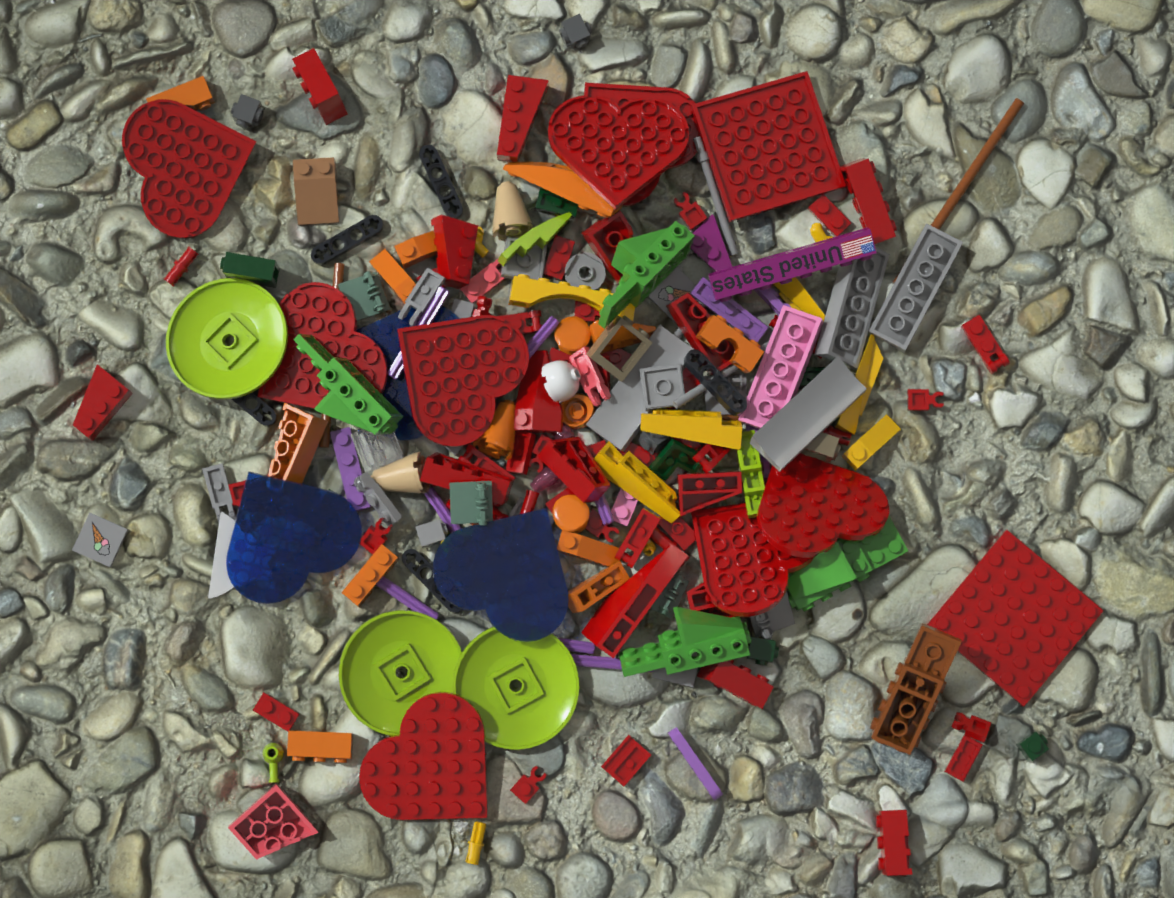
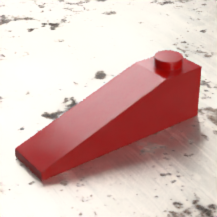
M621 210L611 217H605L597 221L581 233L596 256L602 260L605 268L617 284L623 276L622 273L611 266L617 245L620 241L633 237L632 227Z
M537 350L529 359L526 374L520 383L515 406V431L556 433L563 430L562 405L559 404V401H553L544 386V383H547L546 376L542 377L541 374L542 367L550 363L547 350Z

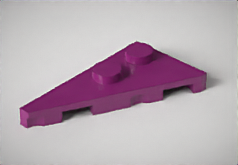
M711 215L693 232L695 237L690 249L716 272L730 268L732 264L715 217Z

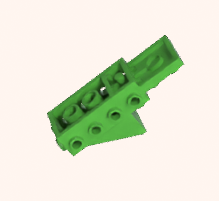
M675 221L668 228L625 239L618 243L611 266L622 273L623 276L619 280L616 292L613 295L609 294L602 303L604 307L599 312L600 319L598 322L601 327L605 329L630 303L637 308L687 258L695 235L686 226Z
M298 334L294 341L298 344L296 346L297 349L304 355L308 354L312 358L311 363L317 369H322L317 374L321 380L320 384L326 390H331L314 408L317 412L372 432L374 435H390L398 428L397 423L404 416L347 358L333 357L313 335Z
M888 516L883 529L875 536L864 537V540L838 538L835 545L828 552L818 553L809 565L798 571L788 573V587L786 591L789 595L790 606L792 608L795 607L797 611L803 609L805 612L815 606L813 602L819 599L822 602L833 597L832 592L838 589L842 592L852 587L850 583L857 579L861 582L870 577L869 572L908 552L890 516Z
M673 607L677 631L668 630L658 635L659 643H647L643 647H630L622 652H618L624 677L660 668H666L667 675L749 656L748 644L751 643V638L746 622L742 623L740 616L730 618L681 607ZM739 642L740 645L735 647L734 643ZM717 647L718 651L716 652L713 651V648ZM697 652V656H692V654Z

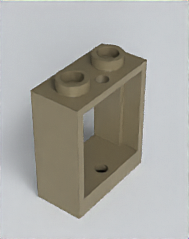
M625 315L623 318L617 316L586 353L588 357L621 382L624 381L653 343L648 339L650 335L641 328L636 330L632 326L634 322ZM623 326L642 342L621 370H619L600 353L619 328Z
M822 432L801 454L830 463L831 460L835 461L841 445L838 444L839 438Z

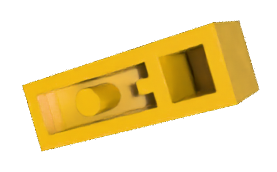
M886 414L845 451L841 457L856 471L901 429Z

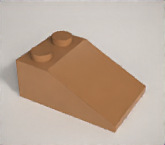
M334 157L293 160L298 226L339 223L337 169Z

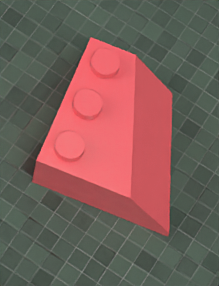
M277 783L228 826L229 830L256 860L319 833L306 815Z

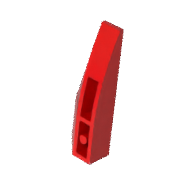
M671 543L609 595L581 633L614 659L689 555Z

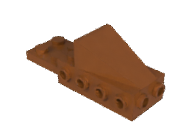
M924 623L921 624L907 657H905L903 663L899 662L897 665L895 680L890 681L886 691L889 693L886 700L882 699L878 710L881 712L878 718L874 717L870 725V729H872L871 739L880 744L888 745L899 752L911 755L913 748H917L920 743L921 736L919 735L922 729L926 730L928 726L930 711L934 712L938 704V700H936L938 694H942L947 682L944 679L962 639Z

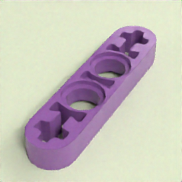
M675 727L669 731L668 735L713 800H717L723 793L678 728Z

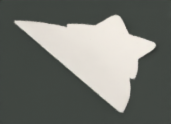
M223 512L220 513L209 599L228 592L237 584L238 586H243L253 579L267 581L272 579L268 562L275 553L276 547L260 544L249 532L244 533L238 523Z

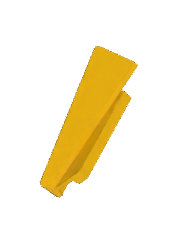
M657 409L653 410V414L641 413V431L737 450L741 449L742 423L738 420L722 421L721 412Z

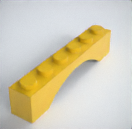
M519 274L513 277L508 305L530 308L537 303L547 300L572 299L588 304L600 312L604 307L602 304L604 299L609 294L613 295L614 293H611V290L608 289L592 290L590 286L586 285L575 287L571 286L568 282L552 283L546 278L535 280L530 279L528 275ZM630 303L618 316L623 318L625 315L633 321L635 306Z

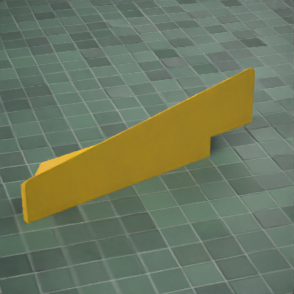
M796 277L792 278V282L780 284V282L772 284L780 291L778 295L784 303L789 304L791 308L820 317L824 322L825 314Z
M873 334L869 336L858 369L854 375L867 389L839 416L835 428L853 435L856 433L859 416L861 417L884 359Z
M608 441L594 457V460L608 480L662 518L673 523L680 516V511L676 508L675 504L677 499L676 492L630 451L622 456L613 444Z

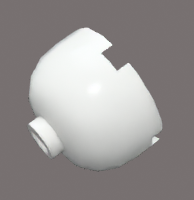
M557 360L547 363L542 367V377L546 376L547 380L544 386L553 401L562 403L577 393L581 375L579 370L574 368L573 365L567 361Z

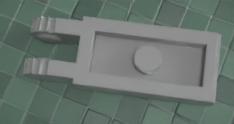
M427 268L406 299L398 318L404 320L412 307L416 311L411 317L409 324L415 326L422 313L424 314L437 289L440 286L442 287L446 280L445 277Z
M221 463L203 468L213 509H215L218 523L221 513L220 508L224 506L228 507L229 517L237 520L224 464Z
M363 473L355 478L353 485H355L358 492H362L365 495L367 502L374 507L379 514V518H384L383 522L387 526L402 518L401 514L371 475Z

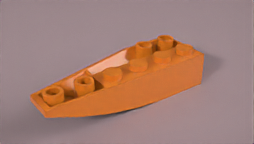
M509 162L503 167V170L508 171L509 175L523 178L529 183L540 186L574 202L581 209L595 210L602 217H611L622 209V206L617 210L612 208L567 165L545 162Z

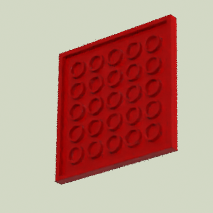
M808 71L691 105L729 222L846 187Z
M1005 530L927 625L962 639L957 652L1024 707L1104 610L1012 533Z

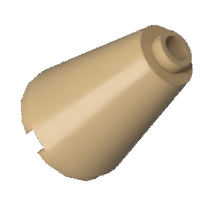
M510 181L502 182L497 187L492 228L493 237L498 236L500 241H505L507 236L520 238L521 235H524L533 228L518 187Z
M415 452L373 471V475H371L381 489L386 492L427 493L430 488L429 483L420 481L426 461L424 455L420 456L421 452Z

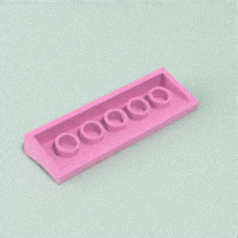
M783 305L746 398L747 408L739 416V422L760 429L796 396L823 325L822 318Z

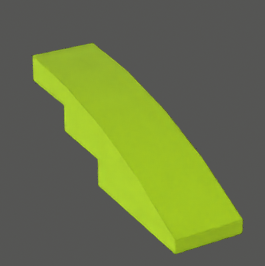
M570 212L562 214L532 228L503 251L498 262L505 266L516 253L523 258L535 245L543 249L569 222L572 214Z
M755 430L742 432L741 449L737 450L748 518L757 517V511L765 488L759 452L750 444Z

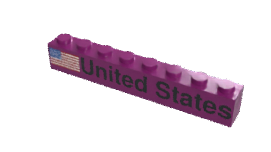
M867 227L709 273L708 277L715 300L720 299V302L731 300L732 295L740 293V296L751 294L752 290L756 288L766 290L771 288L773 283L780 282V284L792 282V278L800 276L802 279L812 276V272L820 270V273L830 271L832 266L840 264V267L853 264L852 260L860 258L861 261L873 258L872 255L877 252L871 230Z

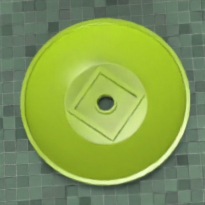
M225 278L205 283L189 293L180 302L170 319L166 333V352L170 366L184 385L202 396L213 399H233L247 395L263 386L279 368L288 342L286 318L275 298L264 288L251 281ZM234 337V343L230 346H225L226 338Z
M396 610L379 614L363 623L352 634L343 649L339 664V684L344 701L353 715L370 729L385 735H400V726L405 713L419 698L434 692L453 693V675L458 659L462 654L461 648L452 633L442 623L426 614L410 610ZM400 666H404L408 670L407 675L402 678L396 675V669Z
M505 623L485 630L466 646L455 667L453 693L464 697L478 710L484 724L485 742L504 749H527L547 742L557 735L568 723L577 705L579 677L572 655L556 636L535 625ZM517 679L521 681L522 687L519 691H512L509 685L512 680Z

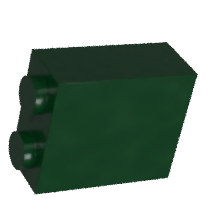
M226 252V256L222 257L220 269L223 270L222 272L226 278L244 279L257 285L273 288L277 286L280 267L276 260Z

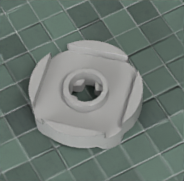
M589 252L576 254L569 259L565 266V280L571 286L579 287V285L590 286L592 290H598L605 281L604 264L595 254ZM589 269L591 276L582 278L580 270Z

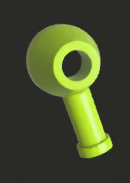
M270 743L263 749V758L269 763V783L280 782L278 779V763L284 757V750L277 743ZM271 749L276 751L274 757H270L268 754Z

